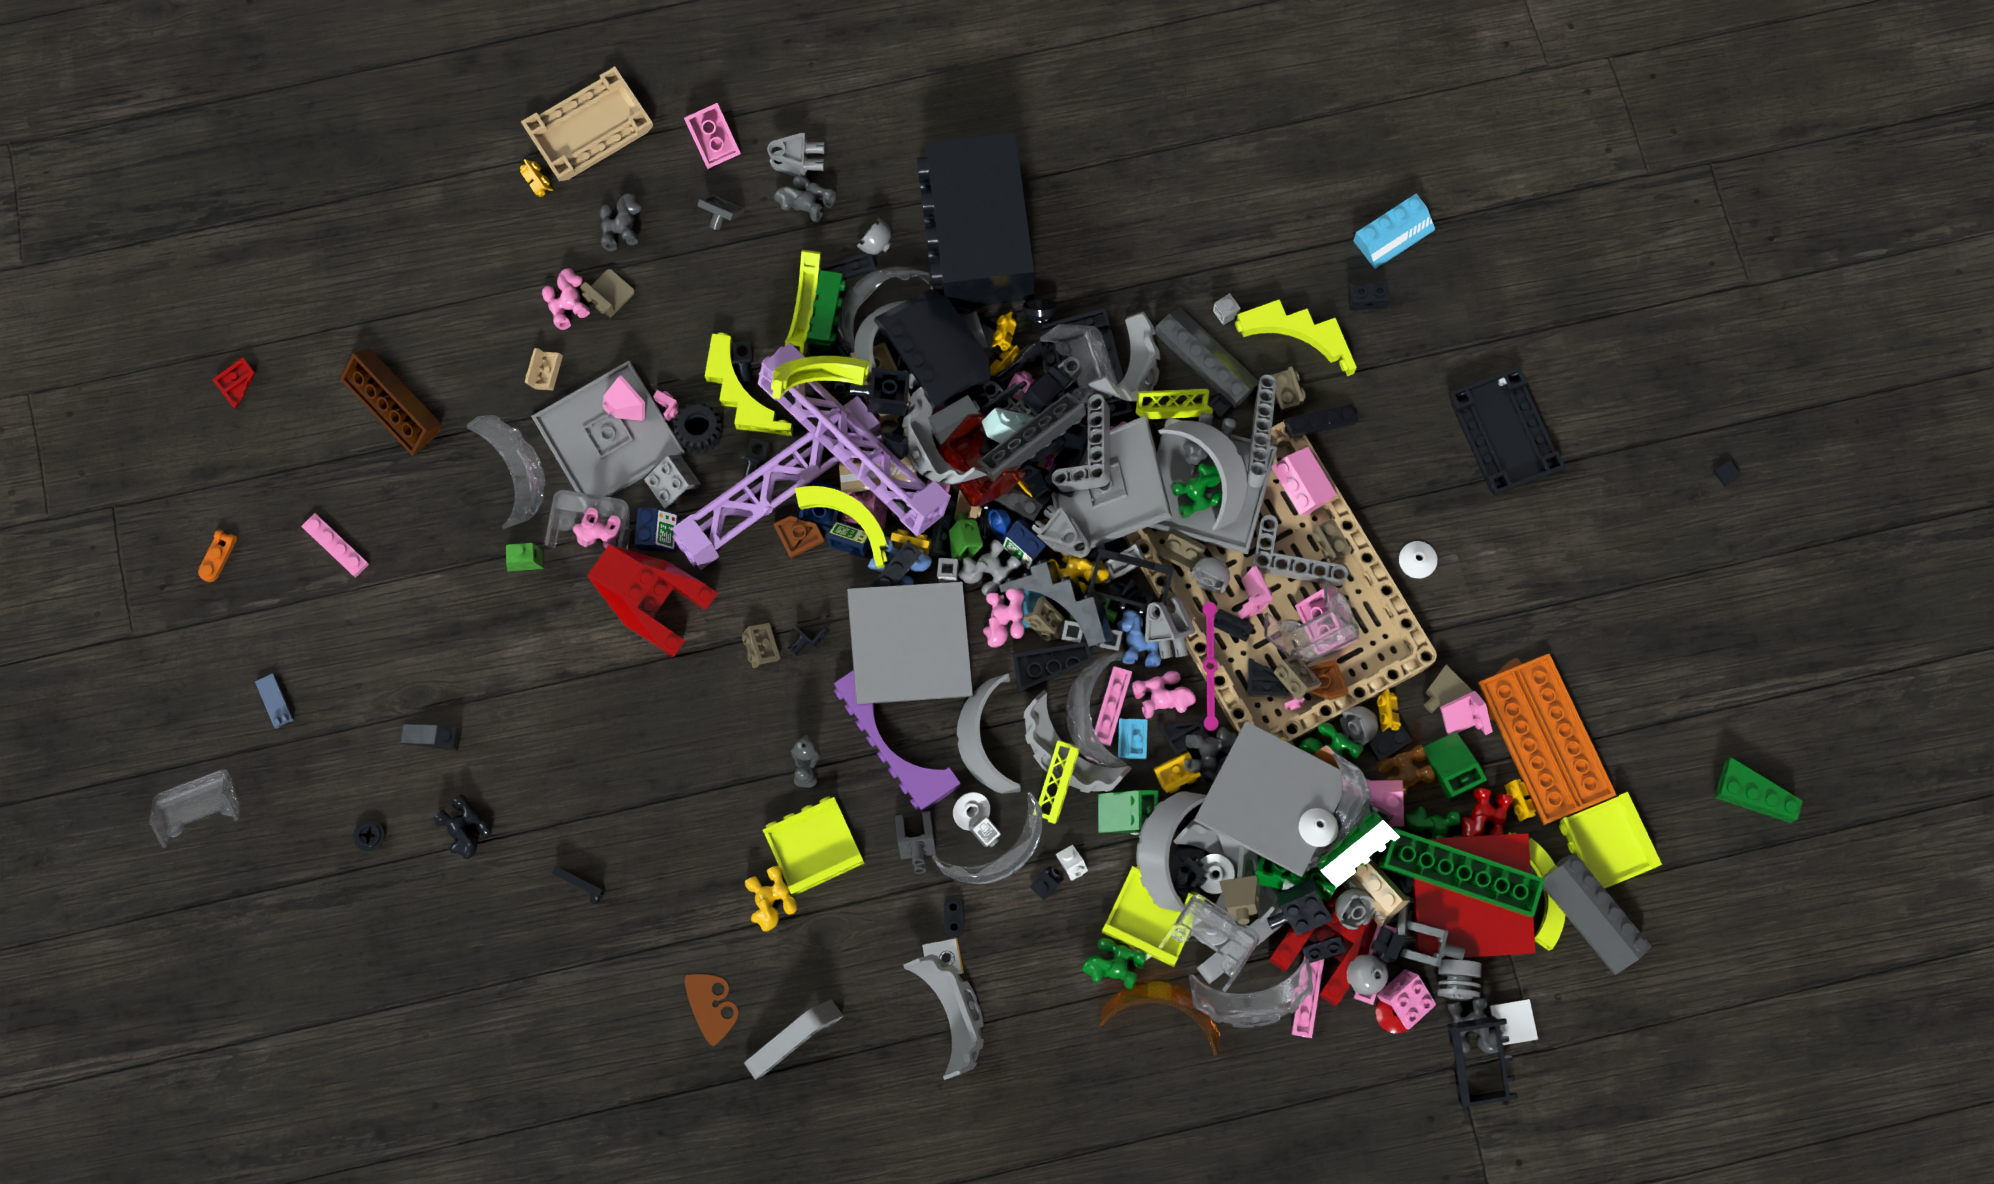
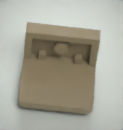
M611 269L606 270L591 286L586 282L580 286L583 298L589 303H594L596 305L595 308L601 314L605 313L610 318L635 293L634 289Z

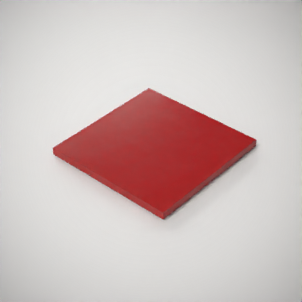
M1528 833L1429 839L1531 874ZM1413 879L1415 922L1447 930L1446 941L1449 944L1465 948L1463 958L1535 953L1533 917L1524 916ZM1415 931L1417 952L1429 955L1437 952L1439 942L1436 940L1437 937ZM1448 956L1442 957V959L1452 958Z

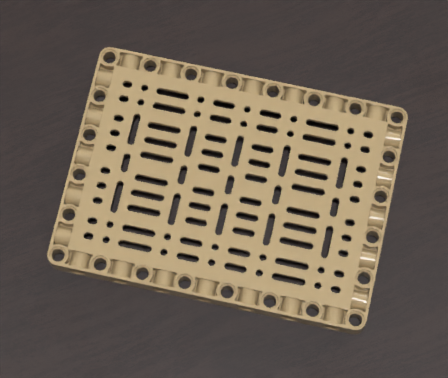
M1283 421L1271 429L1270 445L1277 446L1273 465L1277 463L1279 458L1283 459L1290 454L1310 447L1338 496L1307 516L1300 515L1299 512L1297 516H1294L1280 494L1281 491H1286L1272 469L1260 514L1262 517L1271 515L1264 503L1265 500H1269L1282 522L1277 527L1276 536L1287 530L1293 531L1291 535L1275 543L1273 553L1278 554L1279 551H1283L1285 555L1296 557L1290 545L1294 544L1305 559L1317 561L1325 559L1320 543H1316L1319 551H1314L1307 536H1312V529L1316 524L1320 525L1333 518L1352 552L1332 563L1345 565L1354 579L1352 582L1346 579L1341 588H1337L1360 639L1342 649L1318 658L1304 625L1292 631L1287 630L1288 626L1297 621H1302L1287 595L1291 594L1297 604L1305 600L1300 591L1301 587L1305 588L1309 597L1317 592L1312 582L1298 579L1290 582L1287 577L1262 573L1268 588L1276 584L1281 585L1280 589L1272 592L1273 600L1269 603L1274 606L1281 620H1275L1267 606L1261 613L1268 627H1263L1257 615L1249 617L1250 623L1255 625L1256 633L1250 634L1247 642L1238 639V643H1234L1228 633L1214 627V634L1218 633L1226 645V650H1222L1214 637V660L1218 664V668L1214 672V679L1221 678L1224 681V684L1221 686L1214 683L1216 700L1236 734L1239 735L1245 721L1278 738L1284 736L1287 742H1294L1316 730L1322 722L1328 723L1343 715L1342 712L1352 707L1360 706L1382 694L1386 689H1391L1428 669L1435 662L1437 654L1306 435L1290 438L1289 434L1285 431L1286 426ZM1277 479L1279 483L1275 484L1273 480ZM1312 517H1317V521H1313ZM1258 520L1255 527V533L1257 536L1260 522ZM1266 522L1269 529H1272L1273 525L1269 522ZM1304 523L1305 527L1301 528L1299 524ZM1348 523L1352 529L1346 530L1342 524ZM1146 527L1123 536L1128 547L1139 544L1140 547L1148 549V552L1144 554L1147 561L1173 567L1171 561L1159 556L1164 546L1159 541L1164 540L1166 542L1170 533L1161 530L1154 532L1150 527ZM1257 537L1252 538L1249 551L1256 547ZM1266 540L1260 542L1263 547L1270 546L1267 545ZM1204 542L1213 558L1219 557L1224 563L1231 560H1236L1237 562L1228 568L1230 571L1228 585L1234 597H1229L1226 590L1223 593H1220L1221 590L1211 593L1218 604L1217 612L1219 609H1222L1239 617L1238 613L1241 610L1233 612L1231 609L1248 600L1249 595L1246 590H1241L1234 575L1238 574L1241 579L1244 578L1248 573L1246 569L1253 567L1254 554L1246 558L1244 553L1223 548L1225 554H1220L1215 545ZM1203 553L1202 557L1200 558V560H1201L1202 558H1206V556H1205L1204 553ZM1362 556H1369L1371 562H1364ZM1265 559L1257 560L1260 565H1267ZM1283 562L1276 564L1280 569L1286 568ZM1301 565L1296 566L1298 572L1305 569ZM1140 567L1159 599L1163 586H1159L1157 581L1160 579L1164 580L1166 574ZM1180 567L1184 573V576L1180 577L1174 568L1166 600L1170 597H1178L1182 601L1196 632L1186 636V648L1207 682V673L1203 669V664L1206 660V616L1198 610L1192 598L1194 596L1198 597L1202 606L1210 602L1205 593L1206 590L1196 584L1197 579L1194 577L1192 580L1190 571ZM1315 569L1317 575H1324L1322 569ZM1340 572L1334 573L1337 579L1343 578ZM1318 583L1321 589L1336 587ZM1190 584L1191 588L1187 589L1185 585ZM1387 588L1390 590L1391 594L1385 595L1382 593L1381 589ZM1359 589L1361 594H1357L1355 591ZM1347 596L1349 600L1345 601L1343 597ZM1172 601L1170 603V608L1173 612H1175L1176 607ZM1364 601L1368 602L1381 624L1380 627L1374 624L1363 605ZM1351 608L1357 611L1368 630L1367 634L1361 630L1350 611ZM1401 621L1409 622L1410 628L1403 627ZM1275 633L1280 635L1279 638L1259 649L1253 648L1254 644ZM1386 634L1388 638L1384 639L1382 635ZM1290 641L1296 643L1308 667L1333 659L1337 661V659L1357 648L1363 649L1362 653L1338 664L1349 695L1328 700L1311 692H1306L1310 695L1311 700L1307 701L1304 697L1301 707L1293 711L1290 709L1285 710L1283 707L1285 703L1293 700L1289 692L1286 698L1272 697L1273 701L1271 702L1267 700V697L1247 696V692L1235 671L1240 670L1248 683V658H1252L1255 662L1271 668L1265 659L1266 654L1270 655L1274 664L1278 667L1282 662V658L1277 648H1282L1287 658L1296 655L1290 645ZM1370 641H1374L1375 646L1370 645ZM1202 645L1205 651L1198 652L1195 650V646ZM1390 647H1394L1397 653L1393 654L1390 651ZM1242 651L1246 652L1245 656L1241 655ZM1382 654L1384 661L1379 660L1377 655ZM1421 654L1429 655L1430 661H1424L1421 658ZM1233 658L1234 662L1230 663L1228 659ZM1211 663L1207 665L1209 669L1214 667ZM1361 663H1366L1368 669L1364 670L1361 667ZM1352 669L1355 672V676H1350L1348 670ZM1388 672H1394L1397 675V679H1390ZM1361 690L1364 696L1358 698L1355 696L1354 691ZM1259 703L1260 708H1256L1255 704ZM1327 708L1330 711V715H1322L1320 709ZM1279 709L1282 716L1278 717L1275 714V710ZM1240 711L1243 714V718L1237 719L1233 713ZM1266 716L1269 719V723H1264L1262 717ZM1287 727H1295L1296 734H1289Z

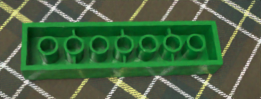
M1393 828L1400 837L1395 841L1390 839L1385 844L1387 848L1381 852L1378 867L1524 916L1534 917L1545 882L1544 878Z

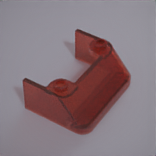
M968 414L940 446L939 454L950 466L962 472H968L973 467L981 469L977 461L982 458L979 449L983 446L984 437L979 429L983 426L982 421L988 414ZM1004 471L994 483L987 476L957 483V486L972 507H980L1009 493L1026 474V471Z

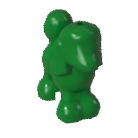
M1201 463L1198 467V477L1191 478L1187 484L1177 481L1170 485L1174 496L1186 493L1193 501L1192 505L1184 504L1178 507L1182 518H1188L1193 513L1204 511L1210 506H1221L1222 492H1216L1211 498H1207L1205 495L1206 486L1213 488L1221 482L1215 464L1206 465Z
M1322 722L1318 726V731L1320 734L1332 738V743L1328 746L1335 753L1342 770L1347 773L1350 765L1342 760L1344 749H1348L1349 753L1357 759L1364 746L1349 740L1343 733H1338L1332 724ZM1307 738L1300 743L1298 748L1313 755L1324 746L1316 738Z
M1418 806L1414 812L1405 814L1404 823L1406 828L1413 833L1420 834L1427 829L1432 834V838H1447L1446 834L1449 826L1459 825L1460 816L1458 811L1453 810L1445 818L1438 815L1429 817L1427 816L1426 809L1423 806ZM1454 835V836H1452V837H1462V836H1461V835Z
M1109 938L1100 939L1098 948L1103 952H1113L1114 958L1106 960L1101 955H1091L1083 962L1082 971L1089 974L1093 982L1101 981L1103 976L1112 979H1122L1125 987L1133 990L1137 981V974L1128 970L1127 962L1133 961L1137 968L1142 969L1147 953L1145 951L1131 950L1124 945H1117Z

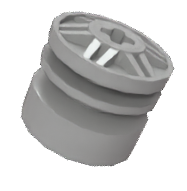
M1441 960L1438 974L1447 977V980L1439 981L1438 985L1447 987V989H1438L1437 995L1458 1001L1479 999L1480 992L1471 991V989L1481 988L1480 984L1472 982V979L1481 977V963L1467 960Z

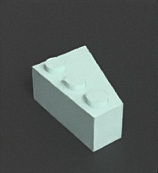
M994 408L982 421L987 437L1002 443L1035 416Z

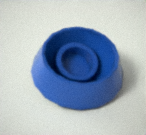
M991 509L988 514L990 527L998 539L1004 540L1005 535L1012 527L1011 519L1005 510Z

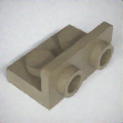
M1290 366L1287 371L1271 375L1276 379L1275 397L1280 412L1302 406L1306 396L1304 389L1299 387L1298 382L1300 379L1298 372L1294 371L1293 367Z
M1333 518L1320 525L1316 524L1313 527L1312 537L1316 543H1320L1325 559H1329L1331 563L1352 552Z
M1172 529L1159 556L1191 572L1202 557L1207 546Z
M1045 597L1038 598L1033 612L1023 617L1029 626L1046 642L1060 639L1066 620Z
M770 623L749 626L743 632L742 641L747 647L748 660L752 663L753 668H757L760 664L775 662L780 659Z
M1298 655L1282 660L1274 671V674L1297 700L1302 699L1306 692L1317 689L1322 684Z

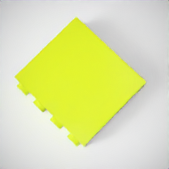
M1628 792L1559 821L1560 831L1564 836L1566 835L1569 841L1567 844L1572 854L1575 853L1604 889L1662 865Z
M825 797L819 801L820 804L815 806L808 805L801 809L802 812L796 815L794 813L788 814L783 817V821L778 823L776 821L771 822L763 829L792 896L864 864L835 797Z
M1132 866L1102 933L1139 951H1145L1147 955L1174 967L1192 928V921L1196 914L1199 913L1204 902L1201 899L1202 895L1194 891L1188 893L1185 906L1188 908L1187 913L1159 908L1141 883L1139 866Z

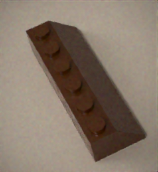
M370 348L352 354L340 380L412 456L416 455L436 437L442 424Z

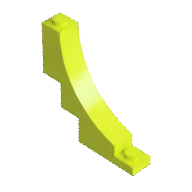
M1280 299L1237 315L1235 326L1243 337L1260 333L1289 335L1312 345L1331 363L1340 360V367L1342 371L1346 372L1347 376L1354 374L1357 367L1336 318L1314 325L1308 309L1286 316Z
M726 333L712 334L705 378L707 382L722 384L720 394L722 406L737 407L734 423L736 429L792 436V423L786 420H778L777 422L775 411L766 408L753 399L738 381L732 363L733 342L731 336Z

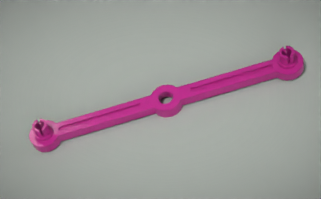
M1207 602L1202 609L1203 614L1206 616V660L1203 664V669L1207 673V717L1204 720V727L1208 731H1214L1218 727V720L1215 717L1214 672L1218 668V664L1214 660V615L1217 612V606L1213 602ZM1211 663L1214 667L1209 669L1207 665Z

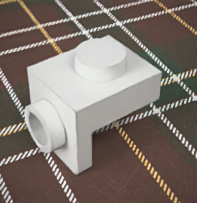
M1073 844L1056 854L1070 880H1074L1088 871L1084 860Z

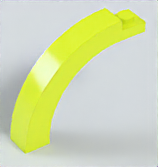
M802 250L796 305L791 328L785 340V346L791 343L804 357L808 348L807 332H811L809 322L810 318L814 317L813 303L817 299L816 288L821 270V252Z
M813 356L789 361L773 371L771 384L773 398L781 399L792 387L812 381H842L863 385L868 379L870 361L841 356Z
M820 486L795 488L798 505L801 510L815 507L835 509L847 514L859 523L869 538L876 567L878 569L885 567L884 562L888 560L885 550L882 551L881 549L889 547L886 537L875 517L862 503L852 496L832 488Z
M1530 838V865L1535 870L1537 876L1542 878L1555 864L1548 853ZM1542 888L1544 893V914L1534 938L1538 944L1550 951L1554 948L1561 935L1566 915L1545 889Z

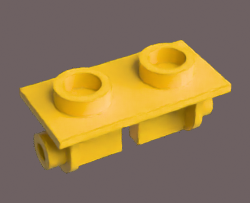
M524 159L526 164L520 167V173L528 183L534 180L530 184L534 193L542 197L545 195L546 190L553 191L550 186V180L541 173L540 166L535 161L532 162Z
M1013 312L1002 315L997 320V328L993 335L991 347L999 345L1004 351L1011 347V336L1014 334L1017 324L1016 320L1011 318Z
M1011 345L1008 350L1003 351L999 355V358L1003 360L1002 362L996 359L990 366L991 377H995L1019 357L1020 350L1017 345L1015 347Z
M1386 689L1377 697L1382 732L1387 728H1391L1393 731L1399 730L1401 725L1399 713L1392 712L1398 711L1397 696L1394 693H1390L1389 689Z
M1521 779L1504 785L1507 795L1513 796L1512 805L1519 822L1536 816V809L1532 800L1524 799L1529 793Z

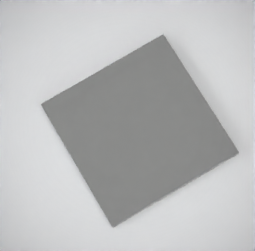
M630 361L623 363L531 416L586 510L649 475L667 456H682L685 454V451ZM619 376H622L644 400L645 419L643 421L615 418L603 408V396Z
M1146 416L1110 430V481L1106 486L1077 490L1072 497L1055 492L1051 494L1054 508L1058 510L1061 507L1078 523L1090 542L1091 549L1172 518L1149 421ZM1088 442L1078 466L1088 465ZM1079 543L1076 551H1083L1085 548L1084 543ZM1064 553L1067 558L1072 556Z
M1167 418L1164 428L1182 420ZM1162 434L1157 457L1172 518L1148 527L1171 533L1172 529L1194 540L1248 554L1277 446L1270 445L1267 473L1263 485L1256 488L1251 487L1247 483V496L1236 521L1219 531H1213L1212 527L1218 518L1221 506H1210L1204 511L1193 513L1188 518H1182L1178 507L1184 504L1192 505L1193 501L1186 493L1174 496L1170 487L1173 482L1179 481L1187 484L1191 478L1199 476V465H1190L1186 462V451L1183 447L1184 443L1193 441L1175 434ZM1231 434L1230 439L1238 448V453L1242 455L1248 471L1251 439ZM1208 454L1207 459L1203 463L1214 465L1212 458ZM1220 482L1213 488L1206 486L1205 495L1207 498H1211L1216 492H1222V483Z
M962 582L847 589L856 705L973 696Z
M1245 721L1194 821L1302 877L1317 847L1308 844L1301 837L1298 828L1299 820L1306 811L1313 808L1327 810L1333 815L1352 776ZM1318 822L1317 826L1322 828L1323 824Z

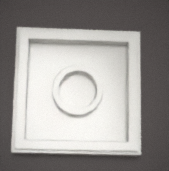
M1530 999L1489 1006L1491 1017L1507 1019V1024L1500 1025V1029L1504 1033L1503 1036H1509L1510 1041L1503 1043V1045L1538 1040Z

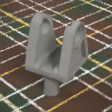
M805 133L774 140L767 147L771 158V166L777 171L792 176L802 175L805 177L807 170L824 171V159H807L808 153L824 154L825 142H808ZM774 147H780L782 149L772 153V149ZM774 160L782 162V164H776Z
M1052 505L1048 506L1047 508L1052 513L1045 509L1044 515L1050 520L1046 525L1041 521H1036L1035 524L1040 528L1033 524L1032 530L1054 551L1079 558L1087 556L1091 550V545L1078 523L1061 507L1057 510ZM1079 543H1084L1085 548L1083 551H1076Z
M1170 597L1166 600L1165 605L1162 602L1149 604L1146 614V643L1158 642L1161 659L1173 657L1170 640H1173L1176 657L1188 655L1185 638L1187 635L1196 632L1180 598ZM1172 601L1176 607L1175 612H1173L1170 608V603ZM1155 607L1160 609V616L1155 614Z

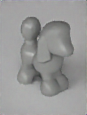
M995 539L990 544V553L982 555L977 562L970 557L964 558L963 567L958 575L962 581L974 584L982 579L983 572L990 573L993 576V580L985 583L981 589L982 593L986 596L989 593H996L1000 583H1003L1008 575L1018 569L1022 563L1016 557L1011 556L1007 560V565L1002 566L998 555L1005 547Z

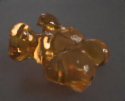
M1422 744L1416 745L1408 752L1399 753L1394 758H1384L1377 764V769L1380 773H1386L1394 766L1400 769L1399 775L1389 776L1385 780H1403V800L1407 797L1406 789L1416 784L1418 780H1424L1427 783L1435 780L1434 772L1430 765L1418 769L1412 763L1413 760L1419 762L1426 760Z

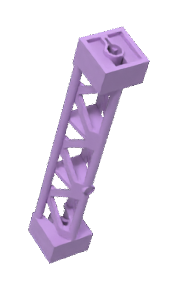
M791 343L785 347H780L771 357L767 356L762 361L758 384L773 398V390H771L773 371L784 363L805 357ZM812 381L808 383L825 400L806 397L805 383L796 385V387L794 386L788 390L795 397L793 405L784 396L781 399L773 398L786 408L886 504L916 536H919L944 516L951 496L935 480L928 486L924 484L852 415L849 408L839 403L819 382ZM815 405L832 409L830 411L819 410ZM808 417H817L819 419L817 428L807 419ZM847 421L868 441L849 438ZM827 429L838 439L836 445L823 434ZM858 446L873 448L874 450L862 451ZM850 458H859L860 460H862L860 469L850 460ZM890 462L911 482L892 479ZM872 470L880 479V485L877 486L865 474ZM902 488L915 489L917 491L905 492ZM902 499L912 509L906 514L892 500Z
M857 396L845 404L844 407L849 408L852 415L881 441L880 422L871 412H867V407ZM847 421V429L851 431V433H848L849 438L868 441ZM827 429L823 433L834 445L838 443V439H835V435ZM808 432L695 514H691L671 528L675 534L672 537L679 549L685 553L692 566L697 565L702 570L719 557L716 552L718 548L764 515H769L775 507L796 493L795 488L805 487L840 462V460L833 456L820 466L825 446L811 432ZM812 440L813 444L801 454L797 452L800 447ZM789 455H793L794 459L786 465L781 466L778 464ZM808 457H810L809 466L804 461ZM763 475L762 482L751 490L747 487V485ZM776 481L797 482L771 501ZM742 489L744 490L745 494L739 497L737 500H729V498L735 495L737 492H739ZM759 492H761L760 501L755 497ZM750 499L753 504L745 502H747ZM713 510V517L698 526L696 522ZM727 516L748 517L722 536ZM711 527L710 537L708 539L704 532Z

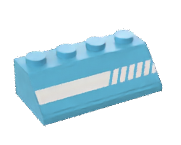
M1414 194L1357 231L1353 241L1374 269H1377L1435 231V227L1428 208L1419 196Z

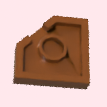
M789 516L773 524L790 559L824 543V539L815 523Z
M1336 659L1308 667L1322 682L1319 688L1309 692L1328 700L1349 695Z

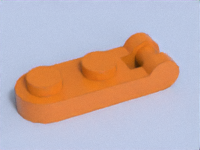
M220 529L215 532L214 539L198 570L201 579L206 582H213L219 577L236 543L237 536L225 534V531ZM222 541L226 542L224 547L220 546Z

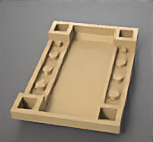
M616 67L599 75L600 79L540 115L536 112L521 121L523 127L559 181L571 179L647 134L653 127L652 121Z

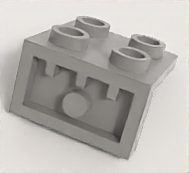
M681 455L667 456L644 479L664 508H668L685 490L697 489L701 485Z

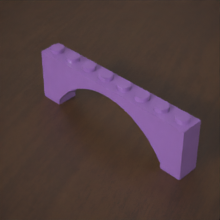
M854 670L834 683L836 688L834 693L839 700L844 699L847 704L844 706L850 716L855 715L857 718L855 723L861 731L865 730L869 735L866 739L872 747L876 746L879 752L877 755L883 763L887 761L890 766L888 771L894 779L898 777L901 782L899 784L904 794L909 793L912 798L910 802L915 810L920 809L921 812H924L961 787L960 782L950 768L946 770L922 768L906 762L888 748L876 727L874 703L856 705Z

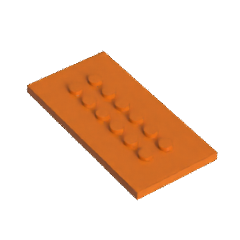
M1550 654L1478 682V686L1543 825L1616 796V792Z

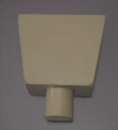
M1446 665L1426 691L1430 699L1424 706L1429 712L1433 713L1438 707L1473 691Z
M1257 875L1220 881L1230 917H1237L1239 924L1249 923V915L1257 914L1259 910L1261 887Z

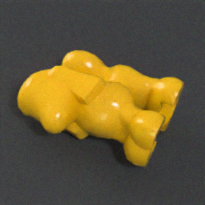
M1061 553L1064 556L1062 560L1067 565L1066 568L1061 569L1055 561L1059 577L1070 576L1071 579L1083 577L1089 582L1094 561L1091 563L1088 559L1075 556L1067 558L1064 553ZM1102 560L1100 561L1094 584H1101L1109 577V571L1103 566ZM1079 581L1082 594L1084 595L1086 593L1087 586L1083 582Z
M773 866L767 870L770 880L775 882L773 886L762 887L755 876L745 881L746 888L756 893L755 903L759 910L752 914L751 921L758 923L761 929L766 932L775 928L779 921V913L772 907L775 900H783V909L788 915L794 914L797 910L796 900L789 895L788 886L783 881L782 871L779 866Z

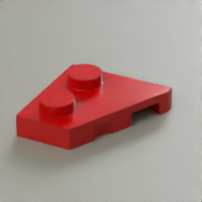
M241 358L212 380L233 408L236 409L256 373L246 360Z

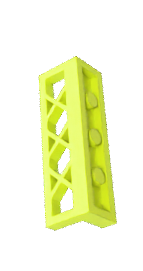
M1208 389L1138 391L1136 414L1139 417L1146 416L1148 419L1199 417L1201 413L1212 415L1213 409L1208 406ZM1203 394L1202 403L1193 402L1197 395ZM1181 395L1187 397L1182 404L1176 403V400ZM1163 396L1170 398L1165 405H1160L1158 402ZM1143 397H1151L1153 399L1148 405L1142 406Z
M1060 740L1057 741L1035 812L1036 816L1048 819V822L1054 824L1058 822L1081 747ZM1060 746L1070 748L1068 757L1064 760L1059 755ZM1061 764L1064 770L1062 776L1056 779L1053 769ZM1055 782L1058 787L1055 796L1050 797L1047 789L1049 785ZM1048 801L1052 805L1050 815L1040 812L1042 805Z

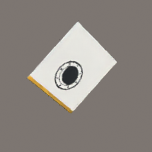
M957 938L922 945L924 956L936 955L938 959L948 965L955 966L959 970L958 974L964 973Z

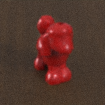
M1479 787L1474 788L1473 796L1477 799V804L1472 809V815L1469 817L1464 816L1460 819L1462 826L1461 836H1483L1485 832L1484 824L1487 821H1491L1494 824L1489 835L1504 834L1502 827L1506 822L1507 810L1513 802V796L1496 794L1495 802L1497 807L1494 808L1489 803L1491 790Z

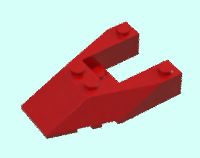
M610 544L587 575L626 627L671 658L676 655L685 640L653 619V617L672 589L703 610L709 607L718 594L703 582L667 561Z
M1342 884L1336 888L1330 900L1327 899L1332 907L1334 921L1299 936L1296 935L1291 927L1268 960L1285 972L1307 940L1311 943L1319 940L1321 942L1335 934L1337 936L1341 935L1346 952L1332 956L1340 963L1319 993L1321 998L1334 1007L1338 1005L1351 985L1347 981L1349 963L1354 961L1358 955H1368L1377 923L1371 919L1365 926L1361 924L1357 926L1359 929L1352 930L1347 929L1339 922L1335 914V902L1340 894L1346 891Z

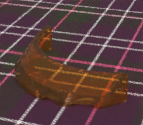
M1162 981L1137 983L1133 990L1125 988L1115 994L1102 1009L1098 1026L1100 1028L1113 1015L1136 1004L1161 1003L1175 1007L1198 1023L1212 1047L1211 1056H1217L1220 1035L1211 1012L1196 995L1176 984L1170 985Z

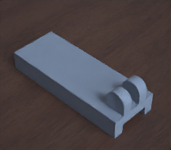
M272 673L255 681L274 728L278 729L283 724L293 722V716L275 675Z

